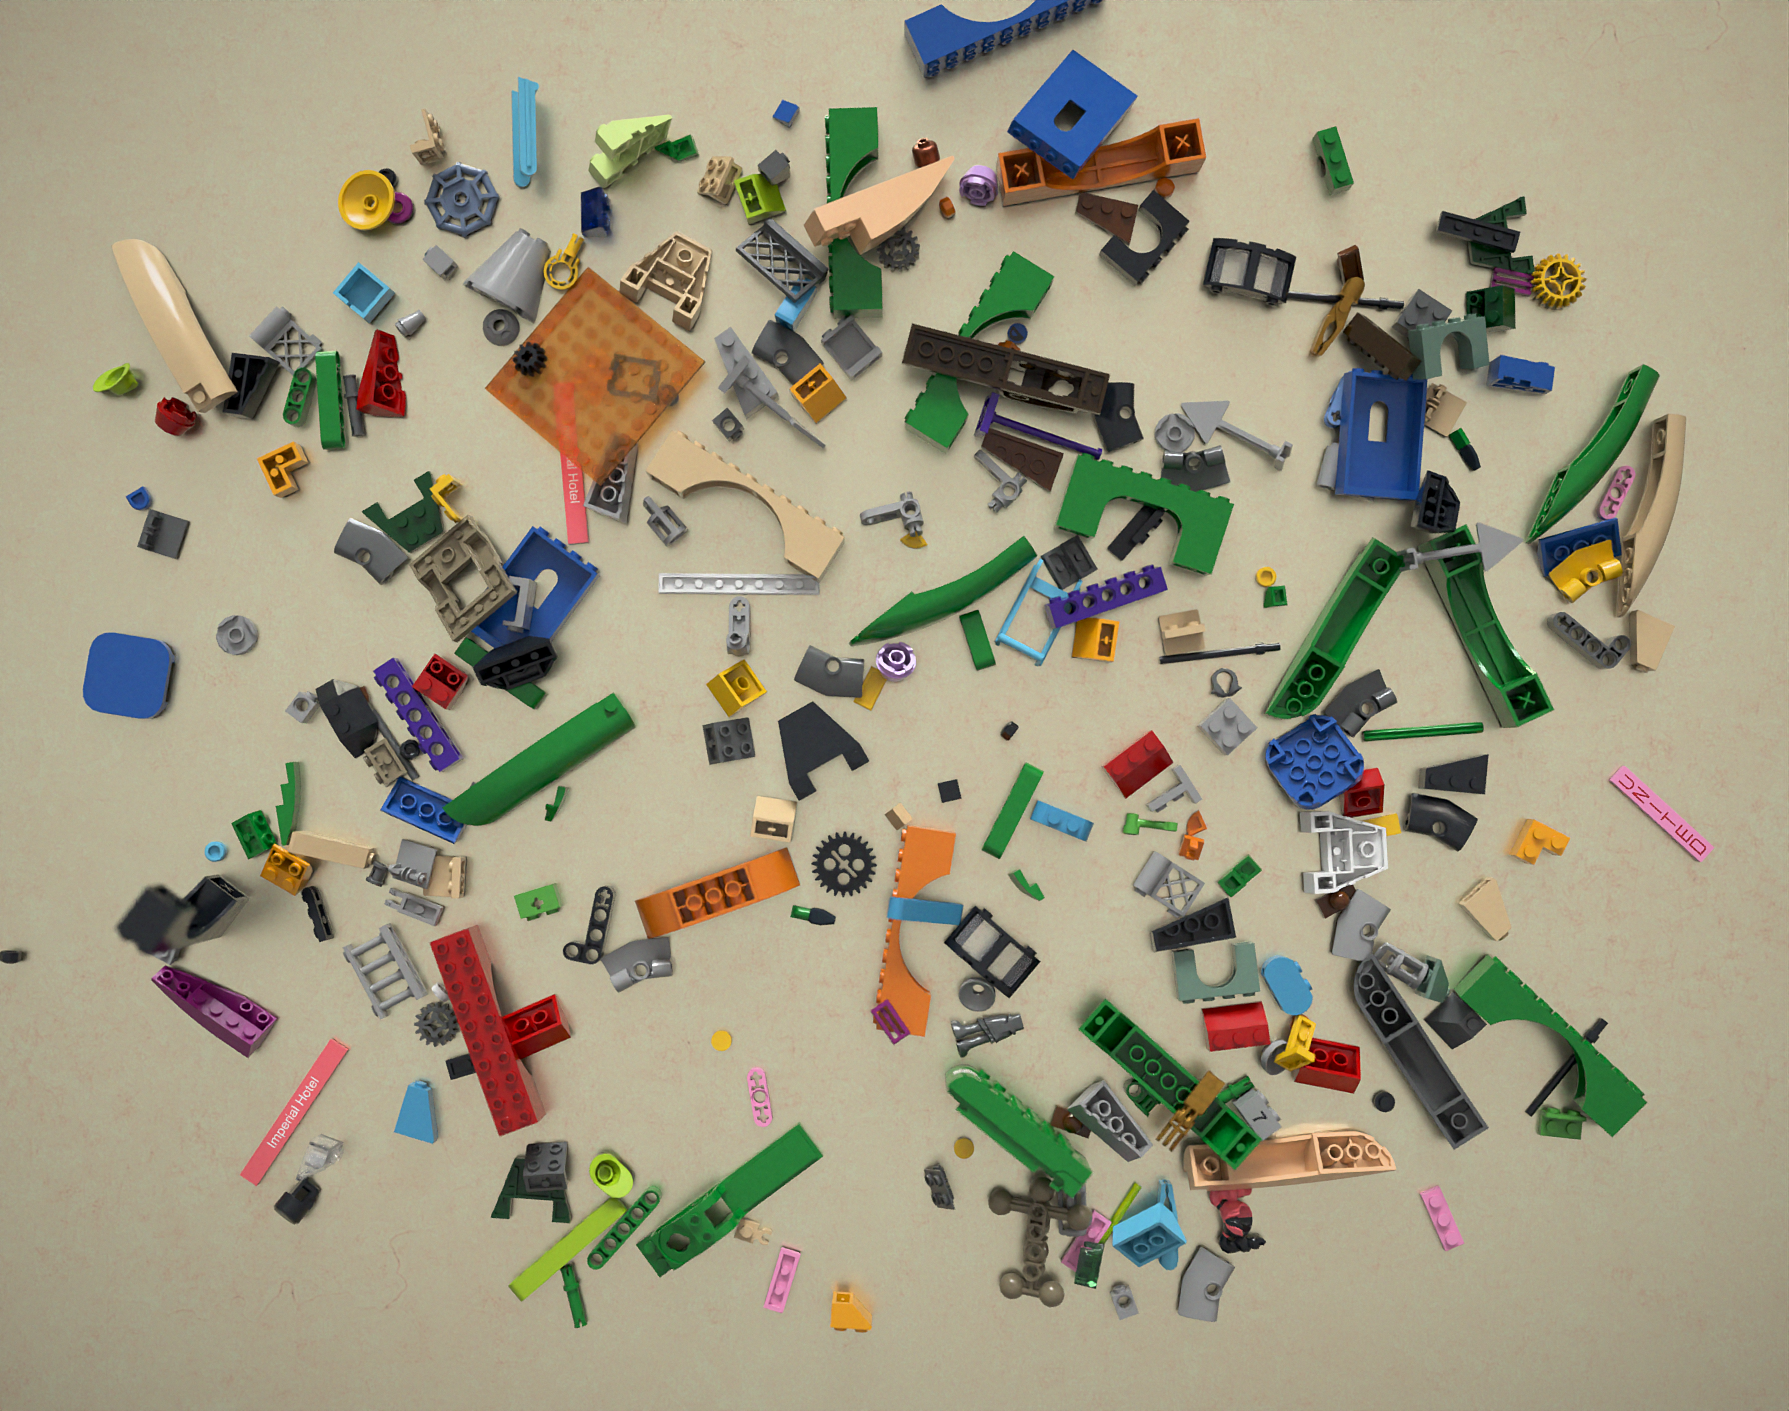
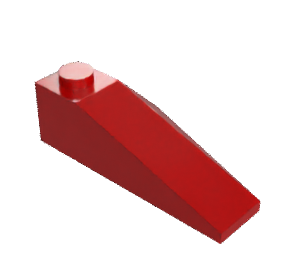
M378 329L375 330L358 390L356 410L372 416L403 417L405 413L406 394L405 391H402L401 379L403 378L402 373L398 370L397 361L399 357L395 336Z

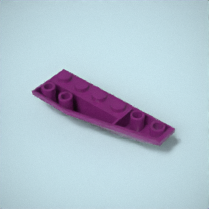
M165 965L151 978V981L186 1014L246 1058H249L262 1044L277 1021V1018L246 997Z

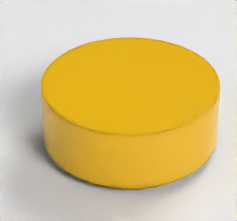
M1270 567L1259 569L1255 575L1256 582L1261 587L1273 585L1277 578L1276 572Z
M725 1030L715 1032L711 1039L713 1048L718 1051L727 1050L732 1043L731 1035Z
M961 1137L954 1144V1152L959 1158H969L974 1152V1144L969 1138Z

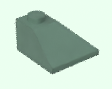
M1427 955L1425 964L1428 965V971L1423 981L1416 988L1415 994L1443 1003L1444 999L1446 1000L1449 996V982L1442 961Z

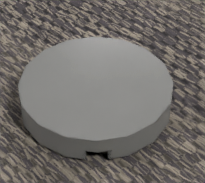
M1182 414L1165 415L1159 420L1155 428L1154 437L1156 443L1162 450L1184 452L1191 446L1195 438L1194 426L1189 418Z
M229 616L217 628L216 640L219 647L224 652L232 655H243L250 652L258 640V631L255 624L244 616Z

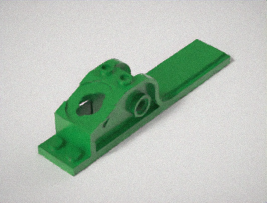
M799 1122L640 1240L636 1246L659 1277H662L671 1269L675 1271L726 1236L740 1223V1220L749 1211L821 1159L823 1154ZM722 1198L732 1212L723 1221L714 1226L704 1212ZM673 1234H680L683 1237H688L690 1240V1244L680 1251L671 1249L667 1242Z

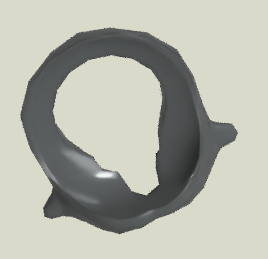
M1221 668L1211 678L1213 685L1211 694H1216L1221 698L1233 696L1242 689L1238 685L1235 672L1230 669ZM1227 672L1233 678L1228 693H1225L1217 682L1216 678L1219 673Z

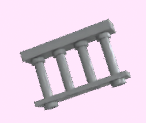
M391 923L379 928V936L354 949L352 944L343 947L345 951L343 952L344 958L354 968L373 1004L371 1006L375 1016H379L380 1020L389 1015L386 1011L388 1008L411 996L418 1000L428 995ZM381 943H387L390 949L388 954L363 967L358 956ZM392 960L397 962L399 969L396 973L372 984L367 975L368 973ZM400 979L407 981L409 985L407 990L384 1002L381 1001L377 991Z

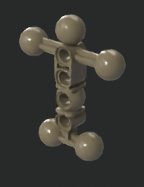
M1037 1177L1030 1184V1195L1035 1202L1014 1199L1004 1189L993 1191L988 1200L989 1208L993 1213L1006 1215L1010 1211L1028 1214L1026 1230L1028 1237H1026L1023 1247L1024 1256L1026 1257L1024 1264L1026 1265L1022 1271L1027 1283L1024 1282L1020 1275L1008 1273L1000 1281L1001 1293L1008 1299H1017L1022 1295L1039 1298L1043 1305L1047 1307L1059 1306L1064 1299V1289L1055 1281H1047L1042 1286L1039 1285V1278L1045 1272L1044 1263L1049 1253L1048 1244L1046 1243L1048 1236L1046 1235L1050 1229V1219L1067 1221L1071 1228L1079 1231L1085 1230L1091 1225L1093 1219L1092 1212L1083 1204H1076L1070 1209L1051 1206L1049 1201L1053 1198L1055 1190L1049 1186L1051 1180L1046 1177ZM1036 1206H1041L1044 1214L1039 1213ZM1034 1226L1041 1228L1042 1234L1037 1233ZM1032 1246H1036L1040 1254L1035 1253ZM1030 1266L1035 1267L1038 1274L1033 1273Z

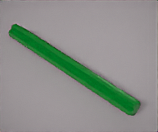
M1482 722L1368 730L1363 731V740L1366 742L1482 733L1484 726Z

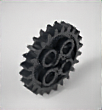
M844 831L843 837H840L838 832H836L835 839L828 835L829 842L827 843L822 840L823 848L816 847L819 854H813V857L817 858V861L811 864L817 866V868L812 873L819 874L815 881L822 880L823 882L820 887L828 886L827 893L833 889L834 896L837 895L838 891L841 892L842 897L845 896L846 892L853 896V890L860 893V886L865 889L867 888L865 881L872 882L869 874H876V872L871 870V867H876L877 864L871 863V860L875 859L876 856L869 854L873 848H866L868 841L863 844L861 843L862 836L856 840L854 839V833L847 837V833ZM843 844L850 847V853L846 856L841 855L839 852V847ZM831 851H835L843 861L846 859L849 861L848 867L857 874L856 878L845 867L842 869L839 867L841 863L831 854ZM828 858L833 859L836 863L835 868L827 869L824 866V861ZM861 859L864 862V868L861 870L854 869L853 861ZM839 874H848L849 882L841 884L838 881Z

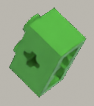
M556 883L514 896L520 918H527V921L539 918L538 914L546 912L547 915L559 912L558 908L563 906ZM543 900L544 904L535 906L534 902Z

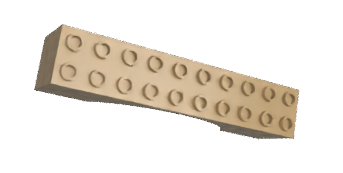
M671 430L646 469L649 478L682 499L699 490L713 487L734 488L755 496L773 512L779 521L785 538V563L805 575H813L815 578L812 579L819 583L845 543L843 532L835 527L830 529L825 525L826 522L817 516L815 518L809 516V511L802 506H793L791 500L786 496H777L774 493V489L766 484L761 486L756 482L757 479L748 473L746 475L742 474L739 471L740 468L732 463L727 465L720 455L715 452L708 453L705 450V446L697 441L692 443L683 432L678 430L676 433Z

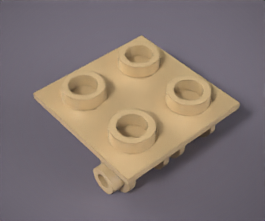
M1432 383L1426 395L1424 425L1448 437L1467 402L1446 391V386L1442 384L1437 386Z

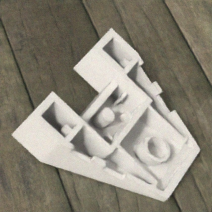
M1330 811L1300 812L1301 832H1320L1322 867L1320 872L1303 873L1304 893H1334L1345 886L1352 885L1363 878H1368L1388 869L1386 828L1338 815Z

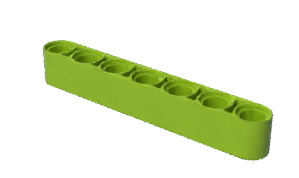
M608 1198L512 1281L508 1287L522 1302L628 1209L619 1198Z

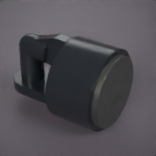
M306 1174L290 1193L285 1191L274 1205V1210L293 1225L299 1224L313 1207L315 1199L319 1194V1189L308 1180L309 1176ZM303 1188L308 1193L302 1201H299L295 1195Z

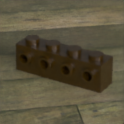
M1359 312L1356 313L1343 331L1348 336V342L1354 346L1359 345L1362 347L1360 351L1369 358L1373 356L1375 358L1374 363L1383 369L1385 367L1389 369L1388 374L1396 380L1401 378L1407 381L1421 363L1418 357Z

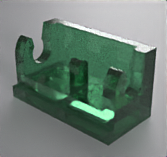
M1084 1242L1085 1247L1092 1249L1080 1248L1074 1284L1096 1289L1105 1244Z

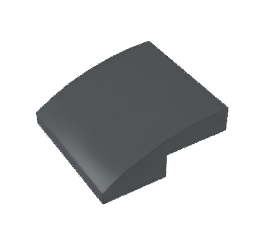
M1078 535L1040 556L1058 588L1061 590L1098 570Z

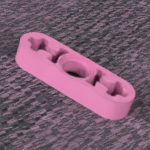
M1631 466L1619 467L1614 472L1596 509L1597 516L1601 520H1609L1617 515L1635 479V470ZM1627 471L1626 475L1629 478L1624 479L1621 484L1615 483L1622 480L1623 475L1621 472ZM1614 487L1618 488L1621 492L1618 499L1613 498L1611 495V490ZM1610 502L1616 503L1611 504L1609 507L1611 514L1605 515L1603 508L1608 507Z
M754 1067L747 1075L753 1117L758 1126L766 1127L771 1123L773 1117L767 1079L762 1068ZM754 1072L762 1075L759 1079V1086L764 1084V1088L757 1087L754 1090L752 1089V1086L756 1087L755 1079H751ZM758 1091L763 1092L766 1096L765 1101L761 1103L754 1099V1094ZM767 1104L768 1108L764 1107V1114L769 1117L766 1118V1122H762V1119H758L761 1110L760 1108L756 1110V1107H762Z

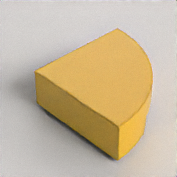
M915 531L916 537H911L910 533L900 539L905 546L913 549L923 548L928 545L921 535H917V531Z

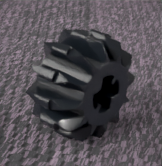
M527 342L525 347L519 344L520 351H514V354L517 356L512 358L516 364L515 369L524 376L528 374L530 377H534L535 372L541 374L540 369L546 368L544 362L548 361V357L545 355L546 351L540 348L538 343L532 345L530 342Z

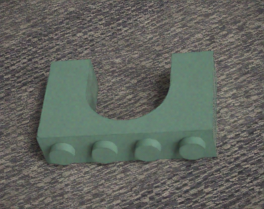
M1467 314L1464 315V319L1453 317L1448 318L1447 323L1444 320L1434 321L1432 326L1420 324L1416 325V329L1409 330L1410 352L1421 360V363L1412 373L1413 379H1430L1442 376L1440 349L1443 340L1448 334H1451L1457 341L1460 369H1474L1490 365L1485 317Z
M1250 941L1231 944L1234 964L1233 973L1228 981L1219 986H1208L1201 982L1196 971L1193 949L1172 950L1177 999L1182 1001L1183 1004L1194 1003L1195 999L1213 1001L1215 997L1223 996V999L1235 998L1236 994H1243V997L1255 996V992H1260L1255 943Z

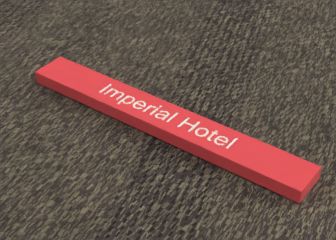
M575 383L555 384L568 544L589 543L586 507L583 506L585 490Z
M334 1039L329 1040L240 1173V1176L255 1186L259 1185L349 1049Z

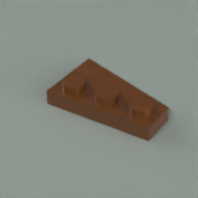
M1080 192L1075 213L1092 224L1108 231L1107 233L1112 236L1115 235L1127 245H1130L1139 205Z

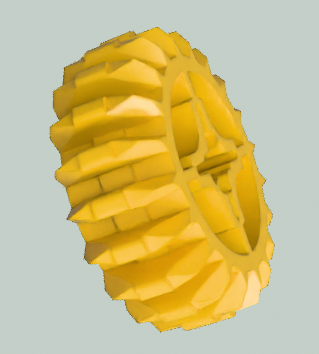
M1557 253L1554 257L1549 255L1547 260L1543 258L1540 264L1534 267L1536 271L1531 274L1535 279L1531 280L1530 283L1536 286L1531 292H1538L1535 299L1541 297L1543 298L1541 304H1545L1548 301V307L1552 308L1555 305L1557 309L1561 308L1562 305L1568 307L1570 303H1575L1577 298L1582 296L1581 291L1586 287L1582 283L1587 278L1581 277L1585 270H1579L1581 263L1575 265V258L1568 260V254L1561 257L1560 253ZM1549 267H1554L1552 276L1544 278L1546 270ZM1558 278L1562 283L1558 284L1554 279ZM1572 284L1569 294L1563 296L1565 286Z

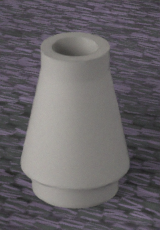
M417 310L412 314L397 319L398 322L395 323V326L403 337L411 336L426 318L420 310Z

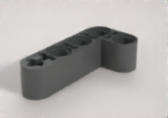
M1565 612L1551 614L1547 619L1548 627L1599 669L1614 668L1631 647V641L1625 635L1610 637L1604 644ZM1557 618L1561 619L1560 624L1562 625H1557V623L1559 622ZM1573 629L1578 633L1576 640L1571 635ZM1617 640H1620L1622 644L1620 650L1615 645ZM1589 642L1592 643L1594 647L1592 652H1589L1587 649V644ZM1604 655L1609 658L1608 665L1603 663Z

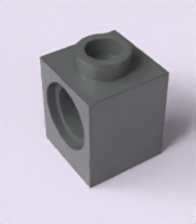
M728 408L712 420L728 441L732 439L735 441L743 434V425ZM727 422H734L735 427L733 430L727 431L724 429V425Z

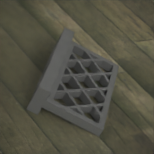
M771 217L764 221L761 228L736 247V252L794 303L815 285L825 281L829 270ZM763 234L769 239V243L758 242V237ZM755 247L756 254L747 253L744 248ZM759 247L769 248L770 255L759 254ZM773 248L780 249L784 252V256L773 255ZM759 259L770 260V267L762 266L759 263ZM773 260L784 261V268L774 267ZM787 261L795 262L798 265V269L788 268ZM774 272L785 273V280H778L774 277ZM788 273L799 274V281L788 280ZM802 274L810 275L813 280L811 282L803 281ZM789 286H800V291L795 295L789 290Z

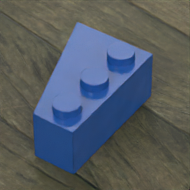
M1500 355L1489 362L1486 386L1547 394L1552 391L1555 367L1550 366L1549 363H1536L1505 355Z

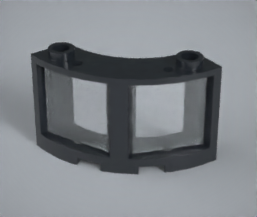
M1213 238L1203 285L1210 288V291L1213 293L1221 294L1222 291L1244 294L1264 300L1267 305L1277 306L1278 303L1287 302L1296 256L1278 248L1274 251V249L1266 248V245L1249 241L1248 245L1238 242V239Z
M975 906L944 943L996 989L1010 998L1041 961L1035 957L1037 952L1030 946L1025 948L991 919L993 915L984 908L981 911Z

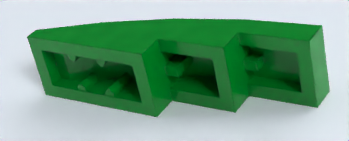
M299 762L285 763L288 783L280 784L284 805L276 806L282 846L290 844L292 832L296 831L301 800Z

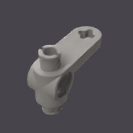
M979 449L974 457L1001 483L1000 487L992 494L994 499L987 504L991 509L996 505L993 511L998 513L1002 507L1007 508L1023 492L1021 487L1027 480L1023 477L1019 481L1022 476L1019 472L1012 479L988 455ZM1007 486L1012 487L1014 495L1006 496L1003 489Z
M905 492L900 494V502L868 509L860 513L863 525H872L901 517L904 528L910 531L911 537H916L915 531H917L918 536L923 534L921 526L924 524L919 502L917 499H913L912 492H907V498ZM909 510L915 511V513L912 515L906 514V512Z
M742 596L733 598L729 604V634L726 638L727 653L738 657L749 654L750 604ZM738 603H742L745 606L740 612L735 608V606H738Z

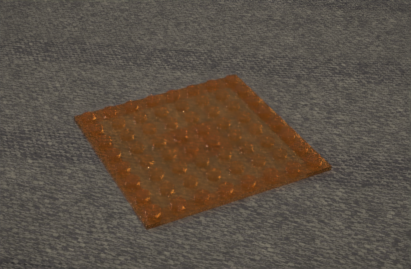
M587 267L522 344L525 347L527 342H530L532 345L538 343L540 348L546 351L545 355L548 357V361L544 362L546 368L540 369L541 374L535 372L534 377H530L528 374L526 376L522 375L520 371L515 369L516 364L512 358L517 355L513 354L485 389L601 486L704 365L705 361L591 268Z

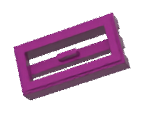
M1494 268L1490 287L1500 286V284H1495L1496 281L1524 286L1526 290L1515 287L1511 288L1515 289V294L1530 296L1533 286L1530 281L1534 279V276ZM1497 274L1527 280V282L1497 276Z
M888 999L870 1010L893 1045L911 1034ZM887 1005V1007L889 1008V1010L891 1011L899 1025L902 1027V1029L904 1030L903 1034H901L897 1026L894 1024V1022L884 1009V1006ZM880 1010L897 1034V1038L893 1037L877 1011Z

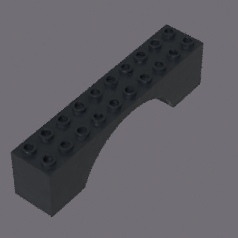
M218 874L205 876L183 899L163 884L146 886L114 929L119 932L120 938L127 942L131 941L137 946L136 949L140 953L150 956L220 938L250 898Z

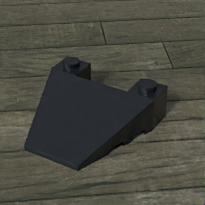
M813 701L778 720L788 781L798 801L817 791L808 773L837 756L843 754L852 771L870 762L860 743Z

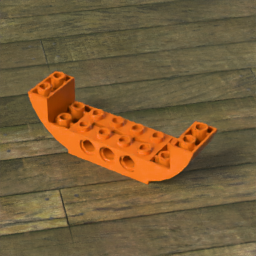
M786 847L660 893L635 900L647 938L650 939L757 903L798 887L800 883L788 848Z

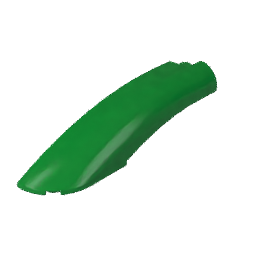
M613 692L517 754L446 804L442 809L448 816L462 824L482 826L493 823L633 730L635 724Z

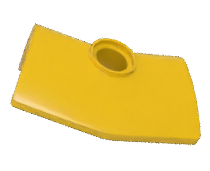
M1607 540L1576 550L1549 572L1548 575L1561 594L1570 603H1574L1591 587L1623 576V570L1620 562L1614 559L1612 541ZM1589 572L1593 574V580L1591 582L1587 580V575Z

